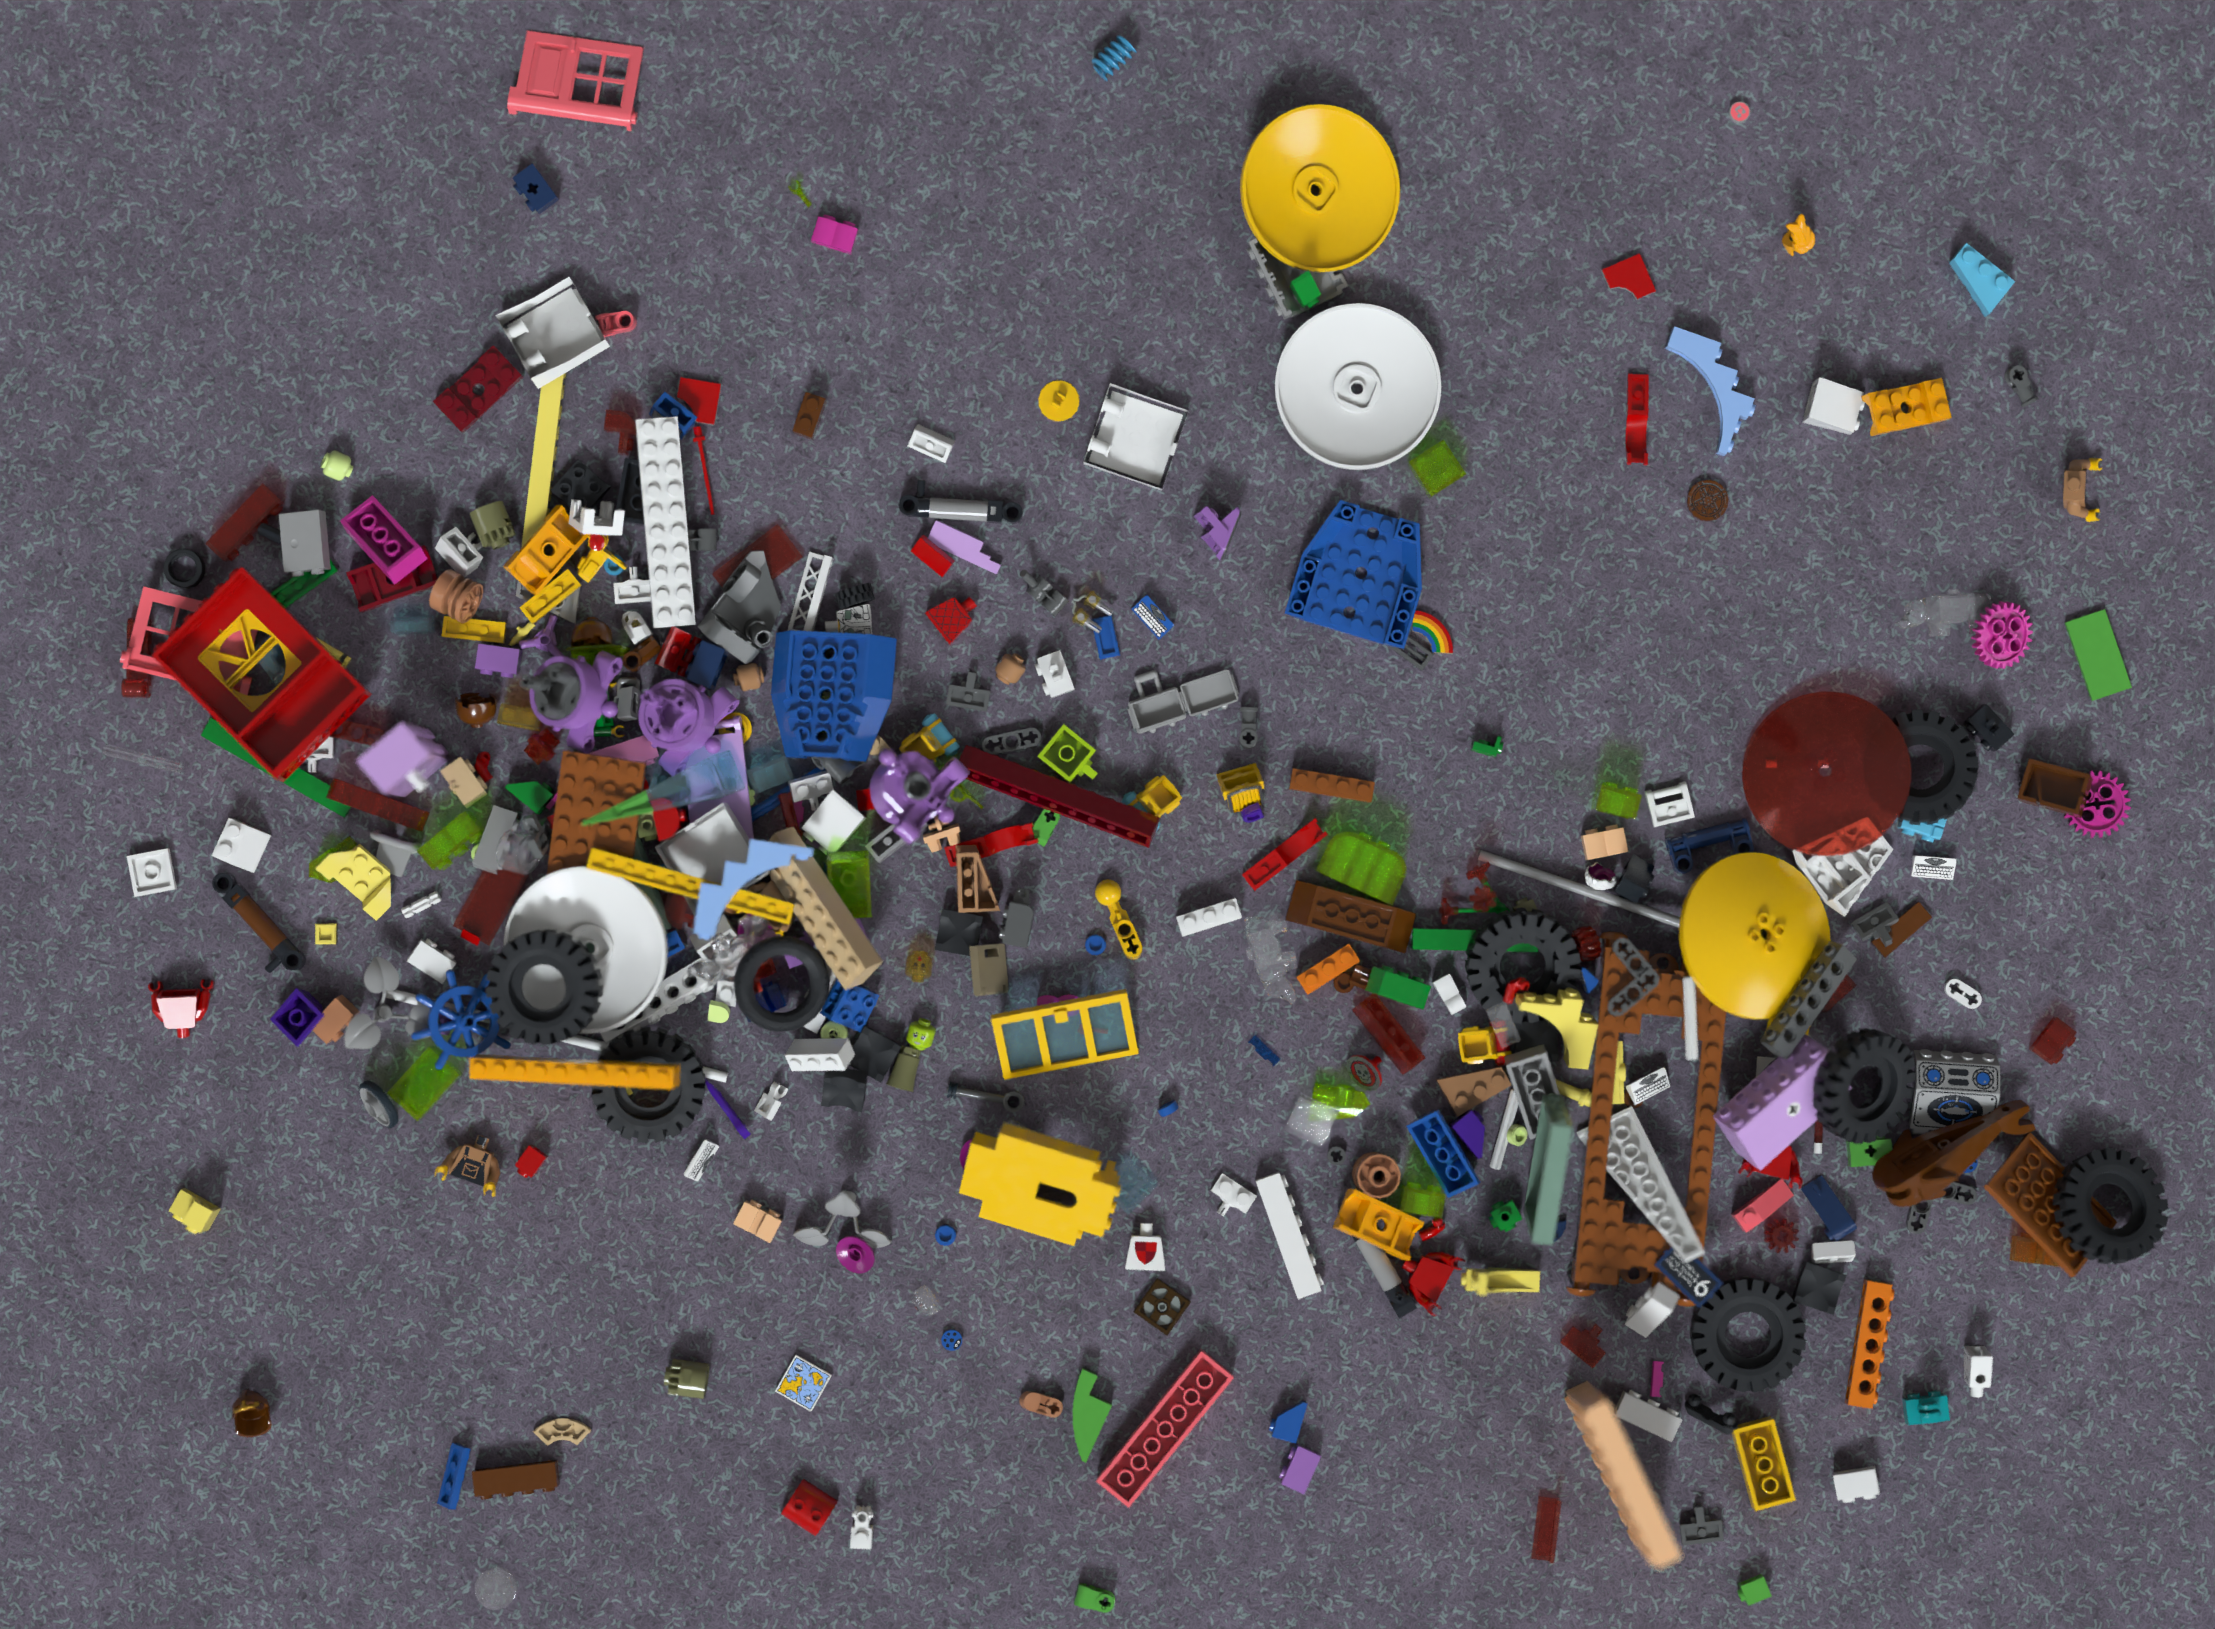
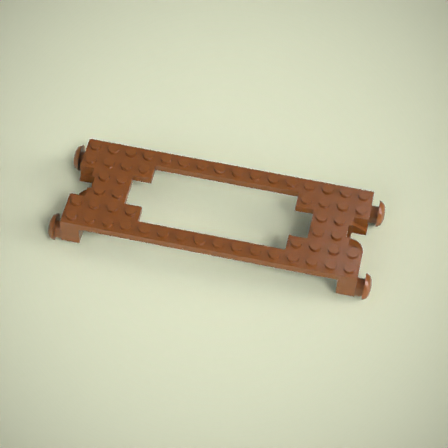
M1607 931L1599 936V938H1603L1605 941L1601 951L1600 962L1603 973L1577 1250L1576 1258L1573 1257L1572 1286H1566V1289L1572 1295L1587 1297L1596 1292V1289L1590 1288V1283L1616 1285L1619 1283V1277H1621L1627 1283L1639 1284L1645 1281L1650 1272H1652L1651 1287H1654L1659 1282L1668 1289L1676 1291V1294L1680 1296L1676 1305L1692 1307L1695 1304L1654 1265L1664 1255V1251L1671 1247L1670 1243L1654 1225L1622 1222L1624 1201L1603 1199L1619 1032L1640 1034L1642 1014L1682 1017L1680 1038L1685 1039L1683 978L1691 976L1685 965L1683 955L1681 970L1679 971L1676 959L1670 954L1656 953L1649 958L1650 951L1638 950L1657 973L1659 983L1621 1016L1611 1015L1607 1010L1608 1001L1635 978L1612 950L1613 942L1616 939L1625 938L1629 940L1628 936L1621 932ZM1618 943L1619 948L1617 951H1623L1627 955L1623 957L1626 961L1630 955L1634 954V951L1632 950L1631 953H1628L1626 949H1622V943ZM1637 957L1630 960L1631 968L1634 970L1641 967V960ZM1660 957H1665L1668 960V966L1665 969H1660L1657 966V960ZM1646 974L1644 976L1646 980L1642 984L1639 983V980L1636 982V984L1642 988L1643 992L1646 991V989L1643 988L1644 985H1646L1647 983L1651 985L1653 984V975L1648 976ZM1695 984L1697 1040H1701L1686 1207L1682 1208L1704 1250L1716 1125L1713 1115L1717 1112L1726 1011L1711 1002ZM1631 987L1628 989L1627 995L1630 999L1638 997L1639 991L1637 988ZM1623 994L1620 995V998H1622L1623 1000H1621L1619 1003H1616L1615 1001L1612 1003L1614 1006L1612 1008L1613 1011L1617 1010L1620 1012V1006L1624 1002H1626L1627 1006L1630 1004V1002H1628L1624 998ZM1702 1254V1255L1698 1256L1697 1258L1703 1263V1254ZM1631 1268H1637L1639 1271L1638 1278L1630 1279L1628 1271Z

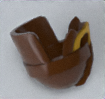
M249 1388L244 1389L232 1405V1419H235L236 1434L242 1437H257L267 1433L272 1426L268 1400L260 1393L250 1391Z

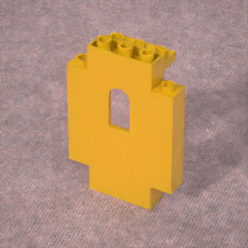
M1004 1123L998 1138L978 1132L975 1133L971 1142L959 1193L983 1200L979 1213L981 1218L1074 1246L1077 1238L1081 1239L1083 1231L1103 1237L1105 1229H1110L1113 1218H1110L1109 1215L1110 1213L1114 1214L1117 1205L1114 1197L1119 1196L1122 1185L1118 1184L1120 1176L1117 1175L1118 1171L1114 1170L1116 1162L1108 1160L1105 1170H1100L1102 1161L1099 1160V1151ZM1039 1182L1074 1193L1077 1197V1203L1073 1206H1066L1037 1197L1036 1193Z

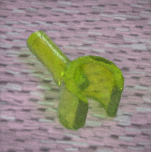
M795 180L798 188L793 190L788 185L789 190L792 194L798 195L809 208L812 204L802 192L800 182Z

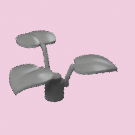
M374 957L364 973V985L372 993H383L379 1002L380 1006L376 1007L373 1011V1021L369 1015L359 1014L349 1022L345 1032V1047L348 1049H369L375 1046L381 1036L380 1028L375 1023L385 1022L390 1018L408 1019L405 1029L410 1035L415 1031L428 1028L427 1020L430 1007L424 1004L416 1005L411 1009L410 1016L392 1014L391 1007L384 1003L387 995L386 990L393 991L399 984V974L396 968L384 958ZM438 1016V1025H439V1024H441V1021H440L439 1016Z
M841 1191L836 1197L826 1202V1210L833 1215L825 1230L821 1231L817 1227H805L793 1233L794 1237L805 1244L812 1246L825 1245L829 1240L826 1234L837 1215L853 1217L855 1232L858 1234L855 1236L866 1241L871 1248H881L892 1243V1240H889L884 1233L878 1230L865 1229L861 1231L859 1229L857 1216L860 1214V1208L855 1203L856 1194L850 1191Z

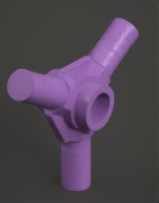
M550 615L545 629L538 632L532 639L519 641L520 649L536 646L540 650L550 651L554 657H565L556 647L557 642L555 632H553L558 617Z

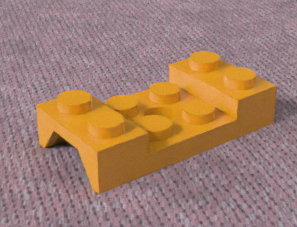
M1942 378L1889 390L1871 392L1861 396L1862 401L1869 406L1873 421L1870 436L1937 423L1952 418ZM1902 402L1908 406L1907 413L1901 410Z
M556 505L543 520L545 522L503 566L534 595H538L590 535L582 534L569 524V515L562 505ZM547 544L553 547V552L549 556L544 553V547Z
M1348 1189L1333 1228L1364 1240L1401 1260L1410 1261V1245L1415 1233L1423 1227L1424 1222L1356 1189ZM1379 1219L1384 1221V1228L1381 1231L1376 1226Z

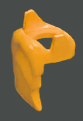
M1800 214L1795 222L1786 225L1789 231L1783 236L1782 243L1791 256L1794 255V251L1804 254L1815 245V234L1805 223V216L1803 214Z

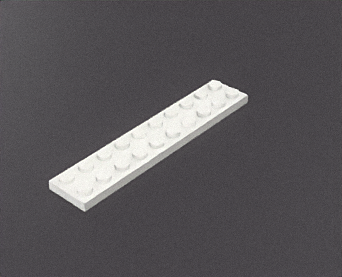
M678 417L636 419L653 628L696 625Z

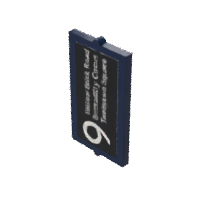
M1672 1246L1665 1250L1664 1255L1654 1264L1698 1308L1709 1297L1712 1298L1713 1293L1723 1284L1697 1257L1685 1262Z

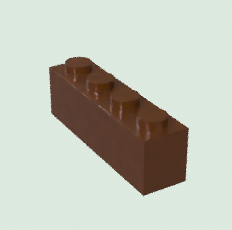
M557 1460L474 1469L472 1471L474 1497L480 1496L481 1500L491 1499L495 1494H501V1497L513 1496L514 1492L521 1491L522 1495L535 1493L534 1490L542 1489L543 1492L555 1491V1487L560 1485Z

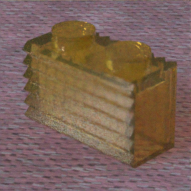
M500 704L498 724L541 732L542 722L536 717L532 708Z

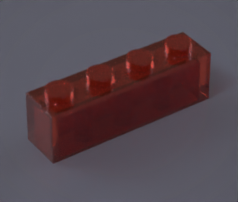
M262 483L205 544L223 561L235 560L240 554L238 550L243 545L248 546L253 541V535L261 523L268 525L269 522L267 520L272 515L276 516L283 509L281 505L284 502L267 485Z
M1372 993L1351 1009L1402 1075L1412 1070L1426 1058L1375 993Z

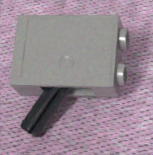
M312 510L279 514L280 530L265 523H261L258 527L259 535L282 545L284 572L291 573L292 577L304 576V572L310 571L311 574H324V570L331 569L326 511Z

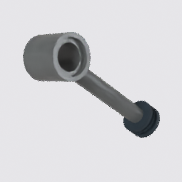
M951 1081L946 1089L948 1093L947 1098L951 1096V1098L956 1099L958 1095L1002 1103L1009 1112H1018L1025 1104V1098L1019 1091H1011L1005 1095L961 1088L958 1087L957 1082L952 1084ZM1010 1096H1017L1019 1098L1020 1104L1018 1107H1011L1008 1100Z

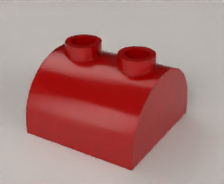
M664 799L650 800L654 810L653 817L659 841L664 842L665 840L673 839L676 837V833L684 828V823L688 822L686 809H680L673 802Z
M803 1478L781 1512V1515L816 1537L838 1500Z

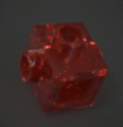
M545 728L539 734L534 733L527 740L529 744L524 751L539 765L544 760L549 762L556 755L554 751L561 742Z

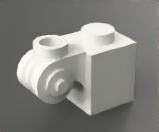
M856 1505V1509L852 1512L855 1524H852L850 1548L871 1549L873 1545V1525H869V1521L873 1518L871 1506L860 1507V1505Z

